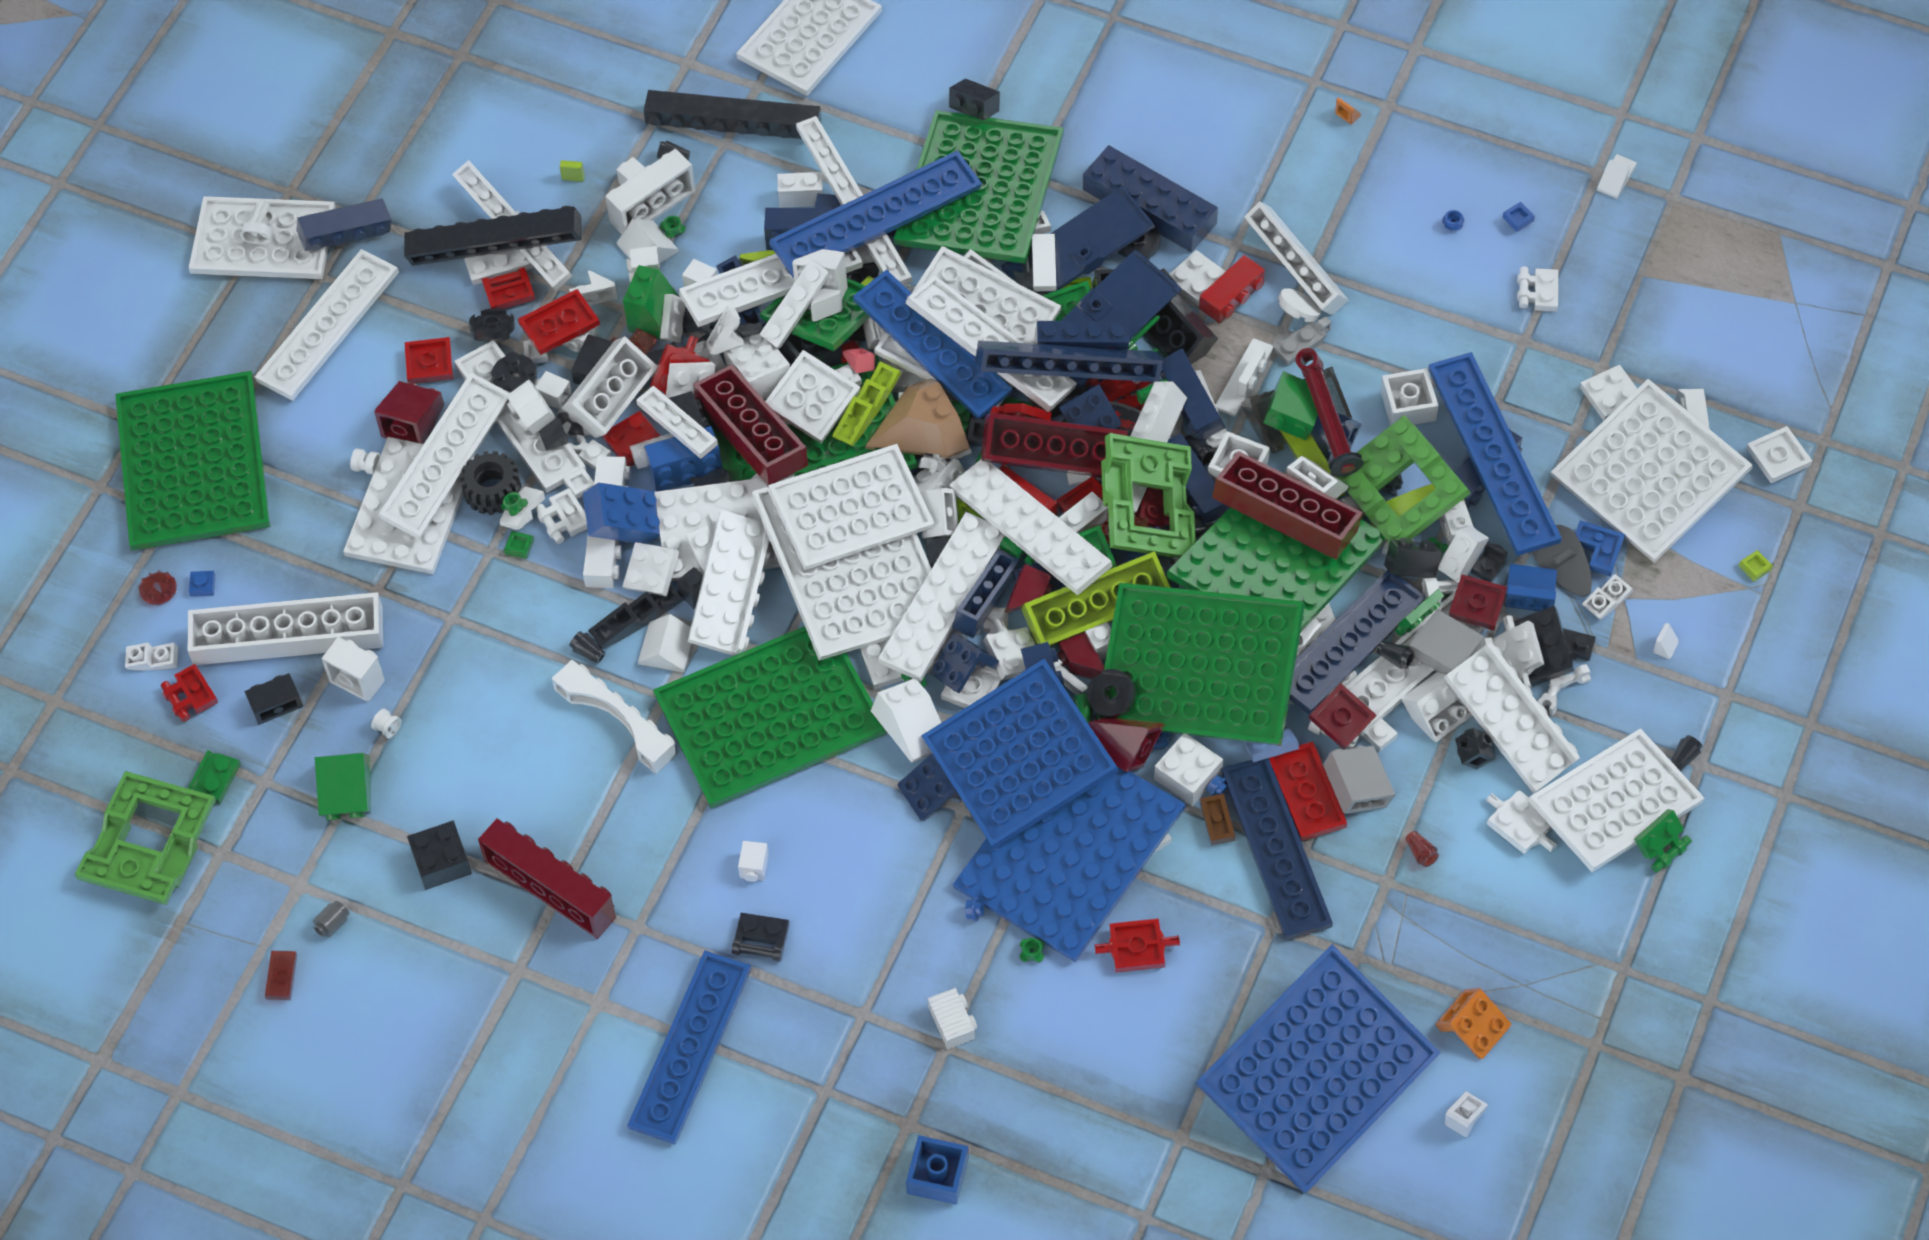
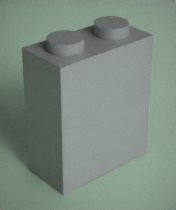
M1437 609L1410 642L1409 647L1410 650L1414 651V658L1440 673L1448 674L1482 649L1486 643L1483 635Z
M1357 746L1353 749L1333 750L1323 764L1344 814L1387 808L1395 796L1374 746Z

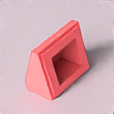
M863 348L843 351V356L856 373L874 370L875 354Z

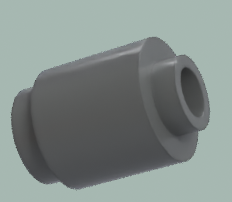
M339 901L329 903L313 919V929L321 937H331L347 921V916L350 913Z

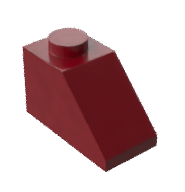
M1025 564L1019 573L1004 612L1009 614L1017 611L1025 603L1049 594L1052 584L1049 583L1051 575Z
M1085 632L1059 642L1057 657L1063 662L1062 666L1065 665L1071 674L1092 680L1104 671V665Z

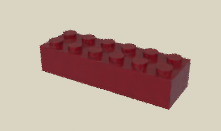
M732 364L693 384L695 399L699 398L703 412L768 486L808 466L806 446Z
M989 413L985 418L981 459L982 461L994 464L1102 478L1101 461L1106 459L1105 436L1109 433L1127 436L1128 431Z
M1239 451L1216 478L1212 494L1213 499L1336 560L1358 532L1363 512Z
M496 818L478 838L484 862L596 939H599L616 919L612 894L605 887H597L586 874L575 872L567 861L556 859L548 848L537 846L530 836L518 833L511 823L507 821L504 823Z

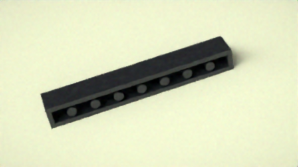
M648 90L643 110L645 124L654 126L662 125L675 128L683 127L696 130L703 129L802 139L796 128L797 123L815 116L820 123L822 120L820 106Z
M562 206L559 209H542L539 212L533 213L521 212L518 215H502L494 219H478L468 223L457 222L454 225L448 226L437 225L429 229L417 228L410 232H404V257L412 266L579 241L582 240V216L574 206Z

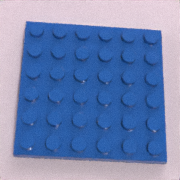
M1045 658L921 735L993 849L1119 771Z

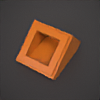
M1339 97L1336 99L1335 114L1351 125L1361 117V114Z

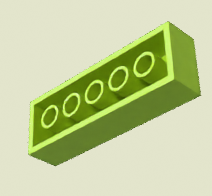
M1155 551L1109 569L1079 595L1065 587L1025 603L1021 610L1036 645L1049 642L1051 648L1058 645L1059 642L1081 634L1088 629L1106 622L1108 624L1112 623L1119 582L1170 588Z

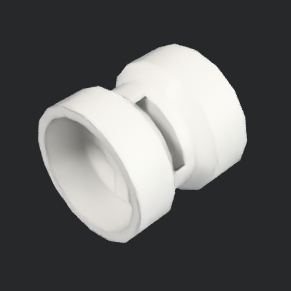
M356 448L351 457V470L356 472L365 471L367 474L373 475L380 458V453L373 451L366 453L363 449Z

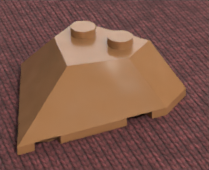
M928 379L907 387L869 440L865 449L875 450V447L885 448L897 444L901 453L916 455L930 453L939 454L943 458H950L969 450V445L960 418L941 385L935 380Z

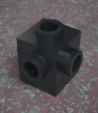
M1471 728L1455 738L1457 754L1460 757L1461 764L1479 769L1495 759L1492 739L1486 732Z

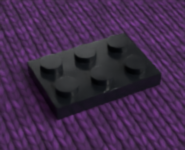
M1555 606L1513 621L1515 627L1526 621L1532 622L1539 642L1544 665L1534 669L1529 674L1531 687L1575 671L1559 613Z

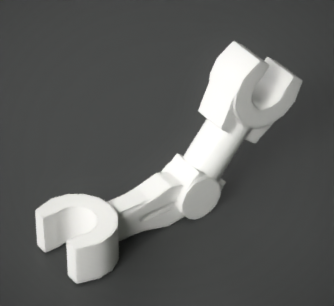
M1587 664L1577 667L1572 674L1551 679L1548 692L1542 695L1537 701L1538 704L1543 706L1549 705L1550 715H1554L1557 710L1556 695L1561 688H1565L1574 682L1585 684L1591 681L1590 670Z

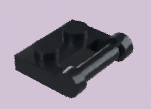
M741 912L731 953L735 955L745 953L773 958V961L781 962L790 925L789 920ZM743 940L773 944L776 946L775 948H771L765 946L745 944L743 943Z

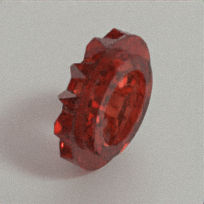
M160 570L153 574L149 572L146 578H142V582L138 586L141 598L153 605L168 602L177 590L175 578L169 572L163 573ZM155 582L160 585L161 592L154 588Z

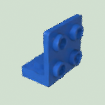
M1510 564L1505 607L1532 611H1542L1553 607L1556 600L1557 570Z

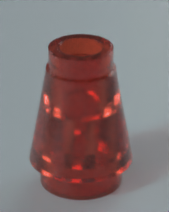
M1412 831L1406 836L1405 840L1418 864L1428 867L1437 861L1439 857L1437 847L1417 831Z

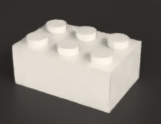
M754 334L743 338V345L723 353L726 365L732 364L763 399H766L789 370L790 364L777 347L760 334Z

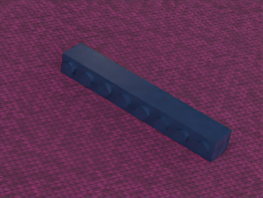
M978 340L975 363L981 372L1146 382L1160 381L1163 362L1156 351Z

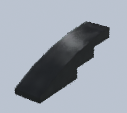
M671 584L667 596L649 594L646 591L629 605L624 602L591 627L588 632L601 648H605L647 626L649 622L667 613L682 602L683 599Z

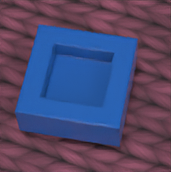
M1519 202L1504 211L1502 218L1518 232L1534 222L1535 215L1522 202Z
M214 571L190 572V596H214L216 576Z

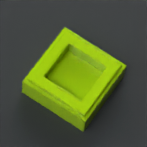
M560 161L559 167L562 180L584 182L583 162Z
M1758 550L1741 560L1738 565L1753 582L1766 575L1773 568V565Z

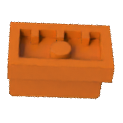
M1481 988L1465 989L1437 1021L1435 1026L1440 1032H1455L1478 1059H1483L1510 1028L1511 1022Z

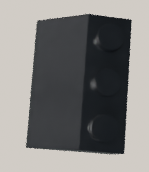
M1176 295L1157 314L1160 317L1159 320L1144 334L1164 357L1183 349L1191 364L1206 356L1219 339L1179 295Z

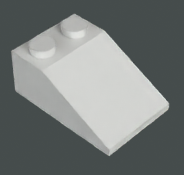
M914 678L878 692L871 712L911 763L929 756L932 752L921 735L939 725L941 721L927 691Z

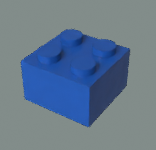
M918 1135L906 1179L907 1194L957 1205L969 1160V1146Z

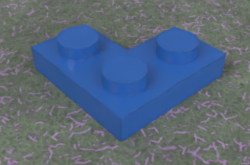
M1580 520L1575 534L1582 547L1594 550L1589 564L1590 570L1611 577L1625 534Z

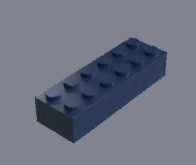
M1110 145L1104 149L1083 173V190L1099 200L1124 186L1157 227L1158 233L1191 253L1217 224V206Z

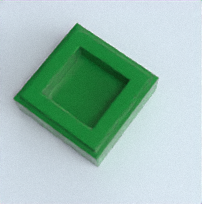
M511 531L504 548V553L527 559L534 543V536Z

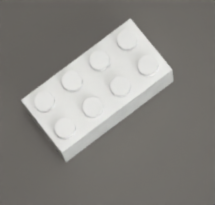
M674 149L670 153L664 154L661 159L652 165L645 167L643 171L634 177H630L618 188L612 189L605 196L610 223L623 234L633 218L653 221L696 192L692 164L677 149Z
M625 336L617 339L600 358L562 409L594 438L603 436L613 426L658 366Z

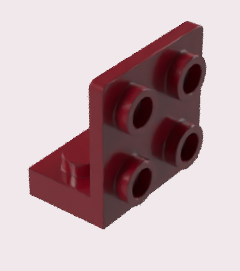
M1147 487L1136 513H1134V526L1144 527L1146 524L1154 528L1159 527L1160 529L1170 524L1169 516L1164 515L1163 489Z

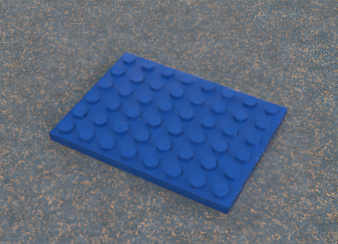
M1117 767L1118 772L999 847L993 849L986 838L953 883V888L974 900V897H977L979 902H983L985 908L1034 938L1040 939L1044 944L1076 963L1185 810L1186 805L1130 771L1126 772Z
M1331 944L1195 1084L1306 1194L1441 1052Z

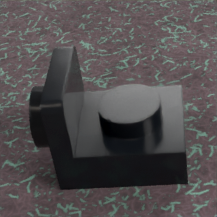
M1488 541L1484 547V552L1472 567L1471 574L1493 583L1506 564L1508 552L1500 545Z

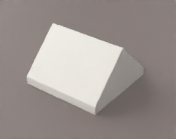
M633 218L617 241V246L628 258H631L630 249L657 246L659 264L679 252L673 242L665 236V233L652 220Z
M671 614L649 622L638 665L684 673L692 643L687 642L691 627Z

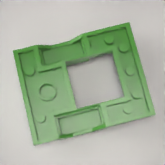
M1405 415L1356 452L1362 455V460L1364 461L1361 469L1348 476L1336 477L1348 485L1346 492L1359 505L1388 543L1390 539H1413L1471 494L1468 488L1441 458L1440 454ZM1414 463L1436 489L1398 517L1378 490Z
M1109 433L1105 436L1106 459L1101 461L1103 506L1108 507L1110 548L1148 554L1155 551L1156 555L1181 558L1196 543L1194 511L1186 502V484L1192 470L1191 446ZM1132 485L1163 489L1164 515L1169 516L1170 531L1134 526Z
M125 771L104 813L102 831L95 846L84 854L75 873L76 879L167 905L174 889L180 887L198 848L197 840L215 804V797ZM139 802L180 814L162 852L125 842L131 829L129 822Z

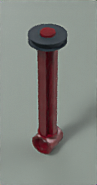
M1304 348L1297 353L1295 362L1306 379L1334 457L1328 467L1331 475L1335 477L1351 475L1364 465L1362 455L1351 452L1322 372L1324 368L1322 360L1315 350ZM1313 360L1310 365L1306 366L1309 361Z

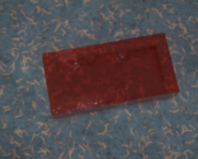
M271 951L265 989L266 1000H291L297 962L296 951Z

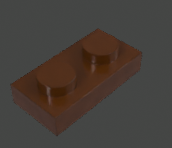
M1224 794L1200 798V806L1210 844L1216 845L1235 841V834Z

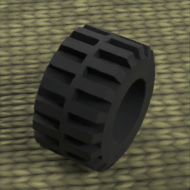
M486 451L480 456L476 454L473 460L469 459L466 462L467 466H463L462 474H460L465 500L468 505H471L473 510L478 509L481 514L488 512L489 515H494V512L497 511L499 514L503 513L501 505L504 497L509 493H519L522 487L518 468L511 458H507V455L504 453L499 455L497 451H493L492 454H489ZM490 479L501 480L495 486H481L483 482Z

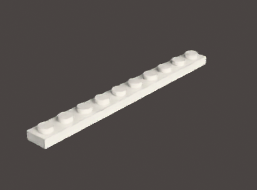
M815 116L797 123L798 133L840 204L844 205L863 196L818 118ZM887 234L865 244L881 273L887 269L903 285L912 282V276Z

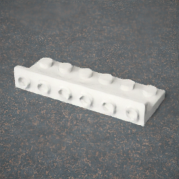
M724 510L719 512L687 642L732 656L741 653L742 650H746L749 642V637L746 636L747 630L751 629L754 622V615H751L752 609L757 606L760 596L757 593L758 585H762L765 572H762L763 564L767 563L770 555L767 547L768 543L771 542L763 522Z
M1489 642L1444 676V679L1534 794L1571 764L1579 760L1580 757L1577 754L1576 747L1562 735L1561 728L1548 717L1545 707L1538 704L1532 696L1531 689L1521 682L1517 677L1516 670L1504 660L1500 649Z

